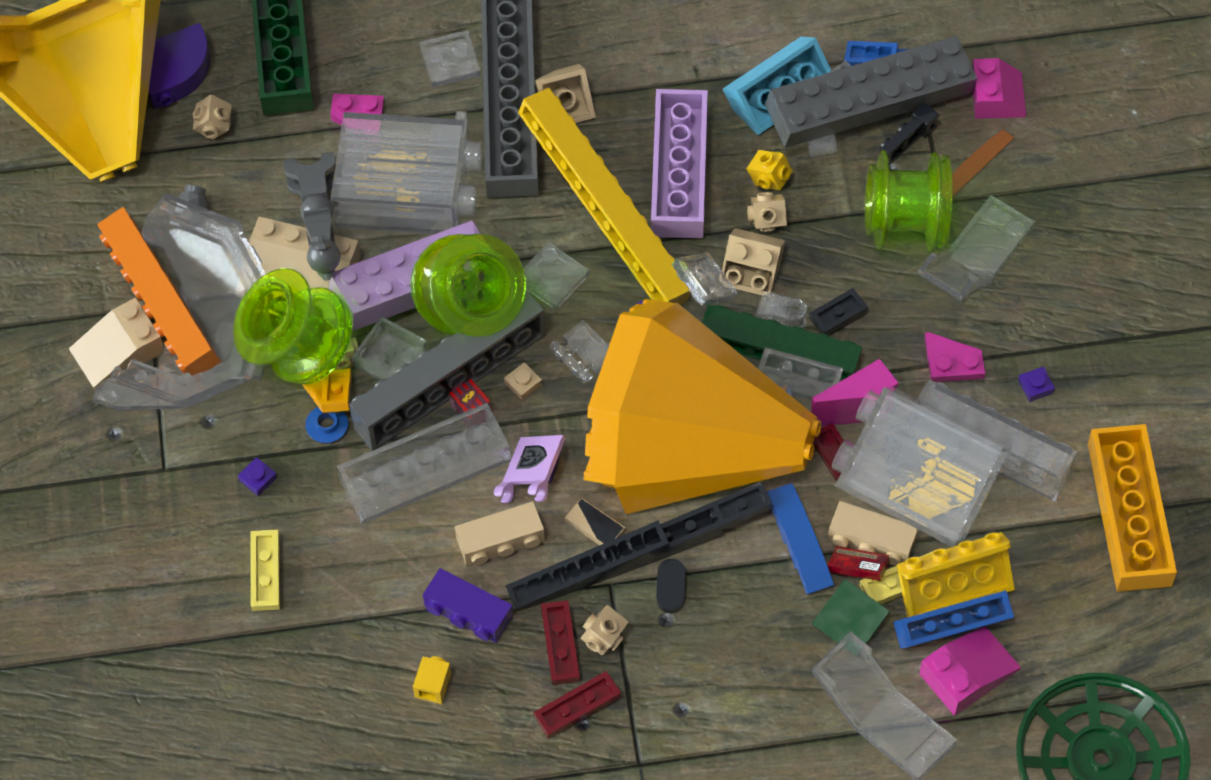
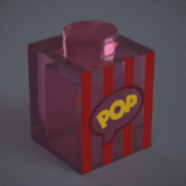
M472 379L465 383L457 384L449 393L451 407L469 428L491 414L490 400Z

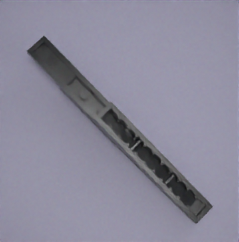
M762 481L662 524L657 520L505 586L515 610L518 611L573 593L723 535V530L773 509V505Z

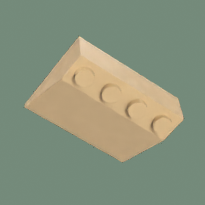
M258 217L250 237L236 298L337 322L340 314L339 308L329 293V280L324 281L316 271L311 269L307 262L309 244L306 228ZM334 235L335 244L341 254L339 265L335 271L359 263L361 258L359 241Z

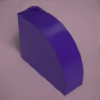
M200 23L155 39L148 97L154 109L168 106L172 102L188 96L205 79L210 66V53L206 36Z

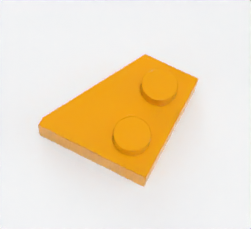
M351 368L299 373L301 384L322 413L349 411L352 384Z

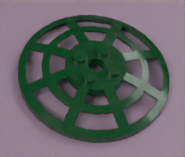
M1091 672L1074 675L1056 682L1034 699L1025 712L1018 730L1016 762L1021 780H1030L1026 768H1042L1046 780H1056L1052 769H1068L1074 780H1136L1132 777L1136 764L1153 762L1150 780H1159L1162 760L1177 757L1180 758L1178 780H1188L1191 763L1190 746L1179 717L1170 705L1155 691L1125 676ZM1097 685L1121 688L1142 698V701L1133 712L1115 704L1098 702ZM1085 686L1087 703L1071 707L1058 717L1045 706L1049 700L1062 692ZM1152 706L1169 724L1177 742L1176 746L1160 748L1153 731L1142 720ZM1100 712L1117 715L1126 719V721L1119 730L1112 726L1102 725ZM1088 713L1089 726L1081 729L1076 734L1064 724L1075 716ZM1037 714L1049 725L1042 741L1041 757L1024 756L1026 734ZM1135 728L1143 734L1150 750L1135 751L1134 745L1128 738ZM1056 733L1069 743L1066 757H1049L1051 742ZM1096 753H1103L1108 757L1109 762L1105 765L1098 764L1093 756Z

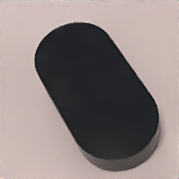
M667 559L658 567L656 602L659 609L663 612L675 613L684 605L685 567L679 560Z

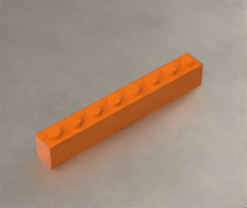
M122 207L97 225L102 232L99 235L101 241L107 248H112L113 251L110 255L118 266L122 264L121 274L129 284L133 282L132 292L139 301L144 300L143 310L150 319L154 318L156 320L153 326L161 337L165 336L167 338L164 344L173 356L175 354L178 356L179 359L175 362L182 373L186 374L189 372L196 380L222 361L126 209Z

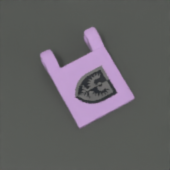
M563 435L520 437L502 483L495 487L494 495L496 497L502 496V503H509L513 499L514 485L531 484L528 488L529 495H536V502L545 501L548 494V481L566 438Z

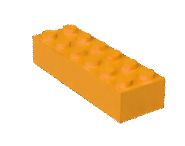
M1146 424L1092 429L1088 440V450L1116 591L1172 587L1177 570Z

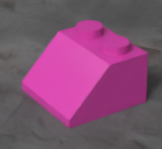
M999 58L973 59L972 68L978 78L972 89L974 118L1026 117L1022 72Z

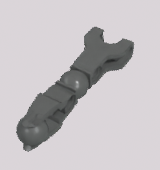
M334 152L322 153L321 159L311 165H302L297 162L296 158L284 159V171L288 190L294 194H299L302 198L300 214L305 222L309 244L307 262L311 269L316 271L324 281L331 280L336 267L339 265L341 256L335 244L332 225L334 208L328 198V191L339 182Z

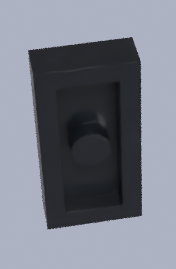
M852 288L810 312L809 319L820 333L829 335L867 313L868 306Z

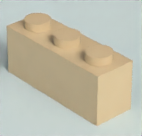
M533 501L455 526L456 539L466 566L472 564L481 565L487 562L488 559L497 556L506 557L516 550L534 548L545 541L544 528Z
M839 501L829 527L827 541L839 547L889 555V564L897 566V564L905 562L910 558L917 538L918 526Z

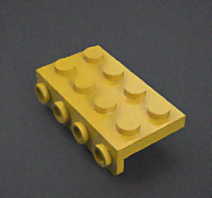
M1002 532L989 533L984 538L974 541H963L958 546L948 549H937L931 554L922 557H911L905 562L897 564L907 618L1005 590L1007 592L1014 591L1008 549L1011 548L1010 541Z

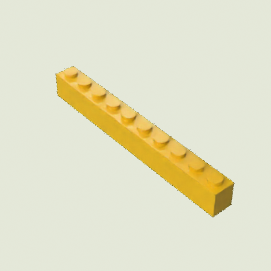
M550 88L524 98L518 114L650 299L678 303L679 305L687 302L694 289L689 278L683 275L675 259L668 254L660 238L648 226L645 217L640 215L633 205L632 199L619 186L617 178L611 175L606 168L602 157L596 154L588 138L576 126L573 117L565 111L560 99L552 93Z

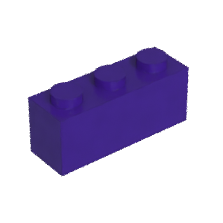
M439 568L423 593L424 606L430 613L436 616L441 614L449 618L450 622L459 628L466 627L474 631V634L484 641L489 639L497 643L513 618V609L510 603Z

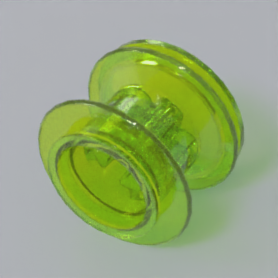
M882 150L878 157L877 168L875 164H870L867 172L865 189L866 234L873 235L874 232L876 247L878 250H881L885 244L887 231L924 232L926 247L929 252L934 251L936 244L938 249L944 250L948 242L952 213V168L949 156L942 155L940 159L938 153L933 152L929 159L927 171L889 170L888 154L885 150Z
M478 233L469 235L454 234L436 240L420 254L413 267L410 287L415 307L431 326L447 334L454 335L459 332L467 336L480 337L501 331L517 316L525 298L526 278L522 263L517 254L499 238ZM466 262H469L470 267L466 271L463 266ZM480 271H483L485 275L483 281H480L478 278ZM480 290L484 294L481 301H479V299L477 298V294ZM463 299L467 301L466 308L461 303Z
M279 268L260 277L242 298L233 324L234 344L237 352L243 359L256 365L270 363L278 377L284 381L298 384L317 382L332 372L343 358L352 334V318L346 303L328 288H310L307 280L301 273L289 268Z

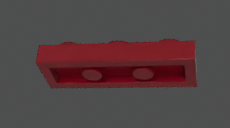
M569 601L541 604V612L552 685L580 681Z
M607 671L534 711L533 715L549 739L621 698V692Z

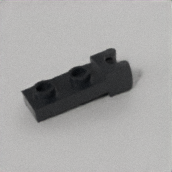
M923 103L912 113V120L909 123H903L895 136L891 139L887 138L881 144L879 162L887 168L921 136L926 139L937 128V125L933 122L939 117V114L933 108Z

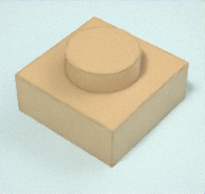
M524 362L504 377V383L523 400L542 385V379Z

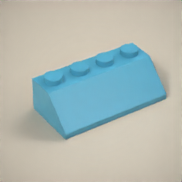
M801 36L723 88V91L733 111L759 135L774 125L765 105L771 89L830 73L832 70L817 39Z

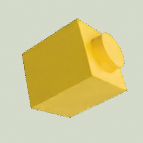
M422 656L413 684L415 698L442 704L451 677L449 662L437 656H432L431 658Z

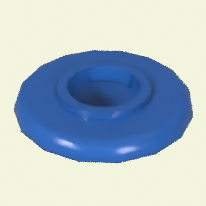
M319 407L309 413L305 428L308 435L314 441L332 443L339 440L345 434L348 428V419L343 411L322 413ZM324 419L334 421L333 425L328 428L321 427L319 423Z

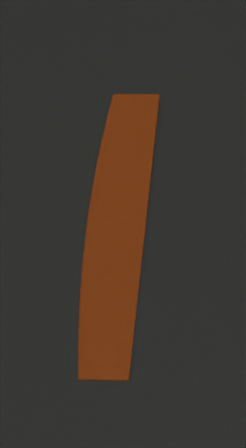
M1001 130L966 159L937 192L947 200H950L1014 137L1005 130Z

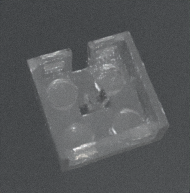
M381 316L353 354V364L357 369L378 380L388 379L401 366L412 363L418 359L421 353L428 350L427 341Z

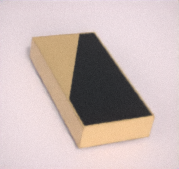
M583 498L565 516L566 523L598 545L618 538L625 532L624 526Z

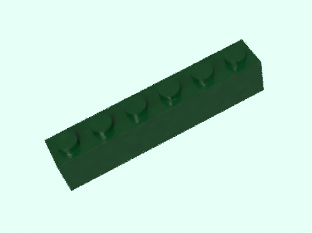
M708 304L702 320L706 327L742 356L835 382H840L856 373L861 360L862 346L852 341H841L831 338L827 334L805 331L798 326L790 327L780 324L776 320L757 318L750 313H739L721 305L714 306Z

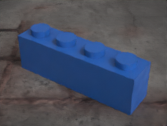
M1005 590L893 622L900 649L1014 618L1007 591Z

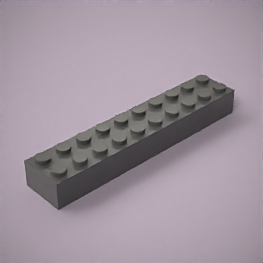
M481 0L485 183L487 198L539 196L537 139L518 114L523 99L535 94L532 0Z

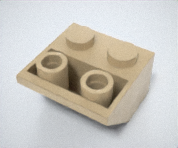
M735 228L729 235L719 285L770 297L780 268L786 240Z

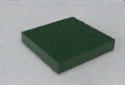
M844 579L812 624L858 658L891 612Z

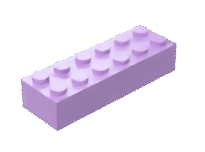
M656 89L651 230L658 237L703 238L708 90Z
M471 220L335 271L331 280H329V293L351 331H355L494 278L496 258Z

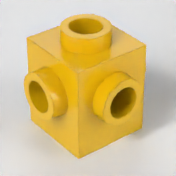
M758 150L746 168L755 186L764 189L781 190L793 172L784 154Z

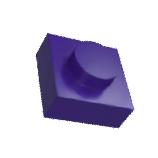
M1044 366L1019 375L1018 381L1029 402L1054 394L1055 387Z
M257 457L237 475L239 481L257 496L277 479L276 472Z

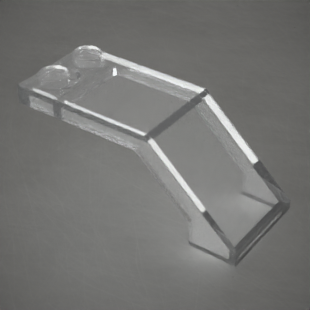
M990 195L950 248L938 255L932 252L919 268L917 274L956 299L963 301L990 284L1034 227V221Z
M851 631L812 668V673L852 727L914 780H921L957 745L955 737L894 687L872 657V649Z

